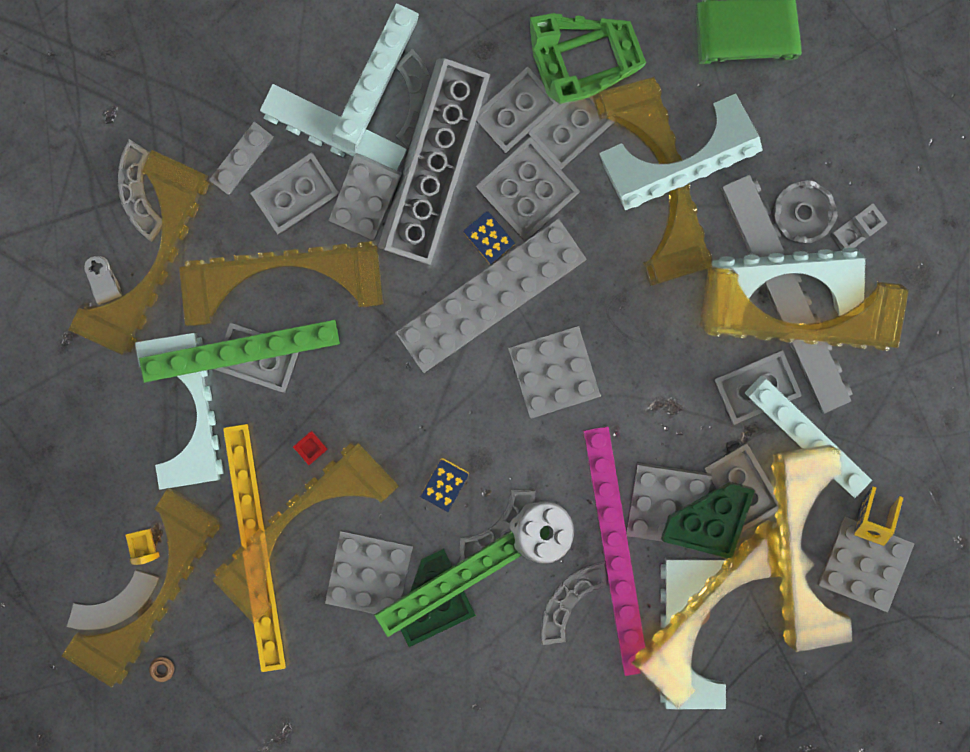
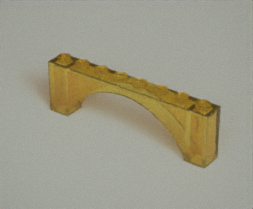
M655 77L601 91L593 96L599 119L606 118L630 130L649 147L659 164L683 161L680 154L677 153L675 146L676 137L674 132L670 130L668 123L669 114L666 107L663 106L661 88L656 83ZM690 183L669 191V215L662 240L650 260L643 262L650 286L712 267V255L705 245V233L703 227L698 222L697 206L692 201L689 192Z
M151 150L142 173L146 174L150 179L158 197L162 213V239L156 260L144 279L123 297L97 308L88 310L78 308L69 328V331L121 355H126L127 352L131 353L137 342V339L134 338L137 330L143 329L148 318L144 315L148 307L152 308L158 297V294L155 293L159 284L163 285L167 278L168 272L165 270L168 263L174 262L179 251L176 249L179 240H184L189 227L186 224L190 217H195L199 208V204H197L200 194L205 195L210 184L207 181L209 176L154 150Z
M372 241L357 243L355 248H348L347 244L333 245V250L323 251V247L308 248V253L298 254V249L285 250L282 256H274L273 252L259 253V258L249 259V255L234 256L235 261L225 262L224 257L212 258L209 264H200V260L185 261V266L179 267L185 326L213 324L212 317L219 305L236 286L259 272L277 267H303L323 273L347 289L358 301L359 308L384 305L378 246H372Z
M708 268L700 326L709 335L721 336L722 333H730L731 336L736 338H746V335H753L760 340H770V337H776L784 342H794V339H799L808 344H818V341H822L837 347L845 343L860 349H865L866 345L875 346L876 349L889 351L890 347L899 348L909 292L902 284L877 282V288L864 301L847 313L824 322L797 324L774 318L756 307L744 293L738 282L739 274L734 269Z
M349 443L340 452L343 456L336 463L334 460H331L322 469L324 474L318 480L313 477L304 486L306 491L300 497L295 494L286 503L288 508L282 514L277 511L268 520L270 525L264 531L259 528L250 537L252 542L246 548L241 545L231 555L234 559L228 565L223 562L213 572L216 575L213 578V582L253 623L257 622L272 607V604L267 599L266 590L269 558L277 538L295 516L313 504L335 497L364 496L375 498L382 503L399 487L359 443L355 445Z
M824 445L774 454L775 462L772 465V470L776 477L774 496L778 503L776 521L779 525L780 535L777 537V542L781 549L779 568L783 576V583H781L780 588L784 597L782 614L786 621V630L784 631L785 642L796 652L851 642V618L841 611L834 612L828 609L815 596L805 579L800 559L801 534L808 512L823 488L836 475L842 474L840 450L832 445Z
M167 488L154 509L160 513L164 523L169 549L166 578L154 603L140 618L123 628L98 635L84 636L78 632L62 654V657L111 688L116 683L121 685L128 674L125 669L129 662L135 663L142 652L138 649L143 641L147 643L155 631L152 629L153 624L156 620L161 622L168 611L165 605L169 599L175 600L181 590L178 587L182 579L187 580L194 570L191 564L195 558L200 560L207 549V546L204 544L208 537L213 539L221 527L217 524L220 520L219 517L173 488Z
M769 520L760 524L756 528V533L739 546L737 553L722 564L717 574L710 577L697 594L690 597L687 605L680 612L672 616L670 623L654 635L653 641L646 648L641 649L637 653L636 659L632 662L659 693L678 709L696 691L691 684L692 650L698 630L712 607L724 595L742 584L768 577H786L798 583L814 566L810 559L778 524Z

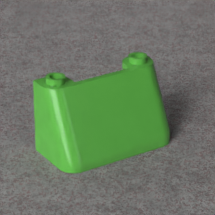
M701 0V2L696 4L699 64H711L712 61H718V58L719 62H725V60L779 59L783 55L785 60H794L802 55L796 0Z

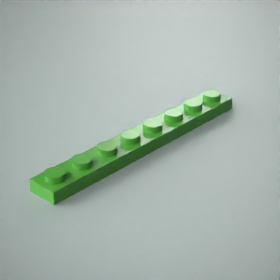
M331 320L139 358L145 383L338 345L340 341L336 321Z
M543 526L540 530V536L543 540L546 539L550 531L547 526ZM510 531L374 614L387 637L520 557L521 554L514 548L515 538L513 532Z

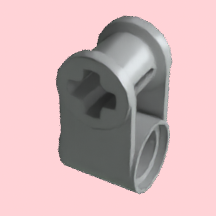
M94 256L87 259L84 269L97 304L100 305L121 297V288L108 260L102 256ZM94 261L102 263L103 267L99 269L100 273L92 270V267L95 266Z

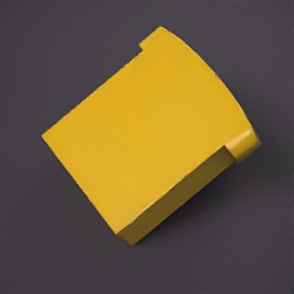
M151 528L125 534L131 557L129 558L130 564H145L160 557L159 552H156Z

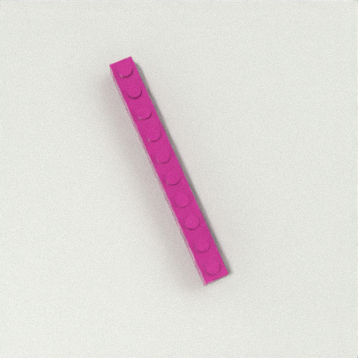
M609 427L585 429L583 434L623 673L625 676L649 672Z

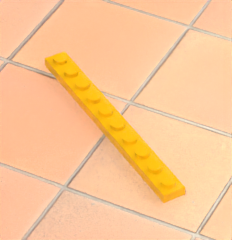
M248 424L225 427L223 431L261 672L284 669L286 665Z

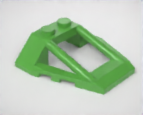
M556 13L530 17L533 56L548 97L559 104L582 100L596 95L634 74L646 64L631 21L601 18L600 21L587 20L585 16L568 18ZM559 29L595 30L558 43L561 36ZM608 37L618 66L581 79H577V76L569 77L561 53Z

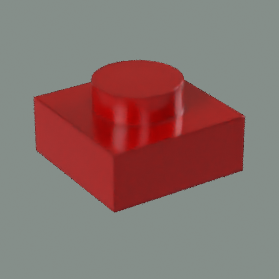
M313 431L309 432L293 446L308 465L328 450Z

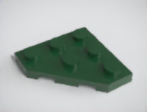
M734 482L724 484L670 514L667 518L661 540L666 543L732 559L755 489Z
M444 548L421 559L410 592L453 567ZM465 591L400 630L408 647H411L476 616Z

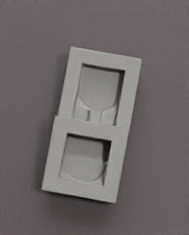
M872 203L830 234V236L841 251L844 248H855L888 222Z

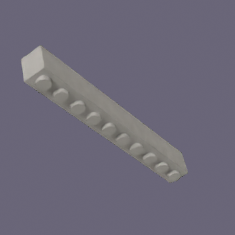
M748 175L720 188L750 255H757L759 257H766L771 253L790 255L786 246L782 247L779 238L782 236L777 224H772L768 215L771 214V210L767 202L761 201L758 194L761 192V188L756 178L752 179ZM799 273L776 276L764 282L763 285L820 412L825 414L851 402L849 397L852 395L850 386L847 381L843 382L839 375L842 372L841 366L837 359L833 360L829 351L832 350V346L827 336L822 337L819 330L822 324L818 315L812 314L809 308L812 302L806 291L802 292L799 283L802 280Z

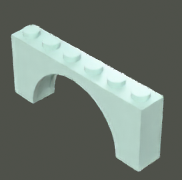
M737 94L713 103L717 117L714 134L702 150L688 159L671 164H652L634 157L626 150L622 143L599 153L606 173L625 210L638 207L648 200L661 197L673 189L683 187L696 179L706 177L712 172L729 167L735 162L752 157L758 152L763 151L760 137Z
M844 248L842 251L835 252L823 249L819 250L818 253L797 251L793 255L771 253L766 257L746 255L744 258L734 259L733 257L726 256L721 257L719 260H712V317L717 325L742 323L743 310L752 293L769 279L788 273L811 275L825 283L831 291L833 307L839 316L864 314L865 257L860 250Z
M197 333L136 342L139 367H141L139 358L203 346L202 338H198ZM207 370L177 376L185 383L194 398L197 422L192 439L186 448L175 458L155 465L159 490L216 481L221 479L220 474H224L222 460L217 459L216 450L220 449L218 435H213L212 426L216 425L214 411L209 410L208 401H212L210 386H205L204 377L208 376Z
M665 558V564H660V579H665V589H660V603L665 604V613H660V628H665V638H660V653H665V663H660V678H664V687H660V702H664L666 709H726V684L724 681L711 680L694 672L682 659L676 639L678 620L687 603L694 596L708 588L726 585V560L724 558Z

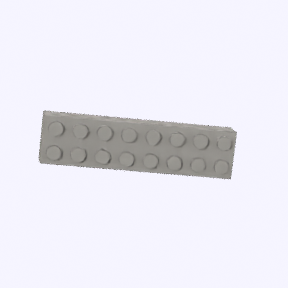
M445 58L436 60L378 249L431 265L490 74Z
M557 219L395 333L422 372L425 373L578 267L587 258L561 221Z

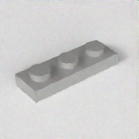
M253 122L209 181L227 195H230L274 139V136L256 122Z

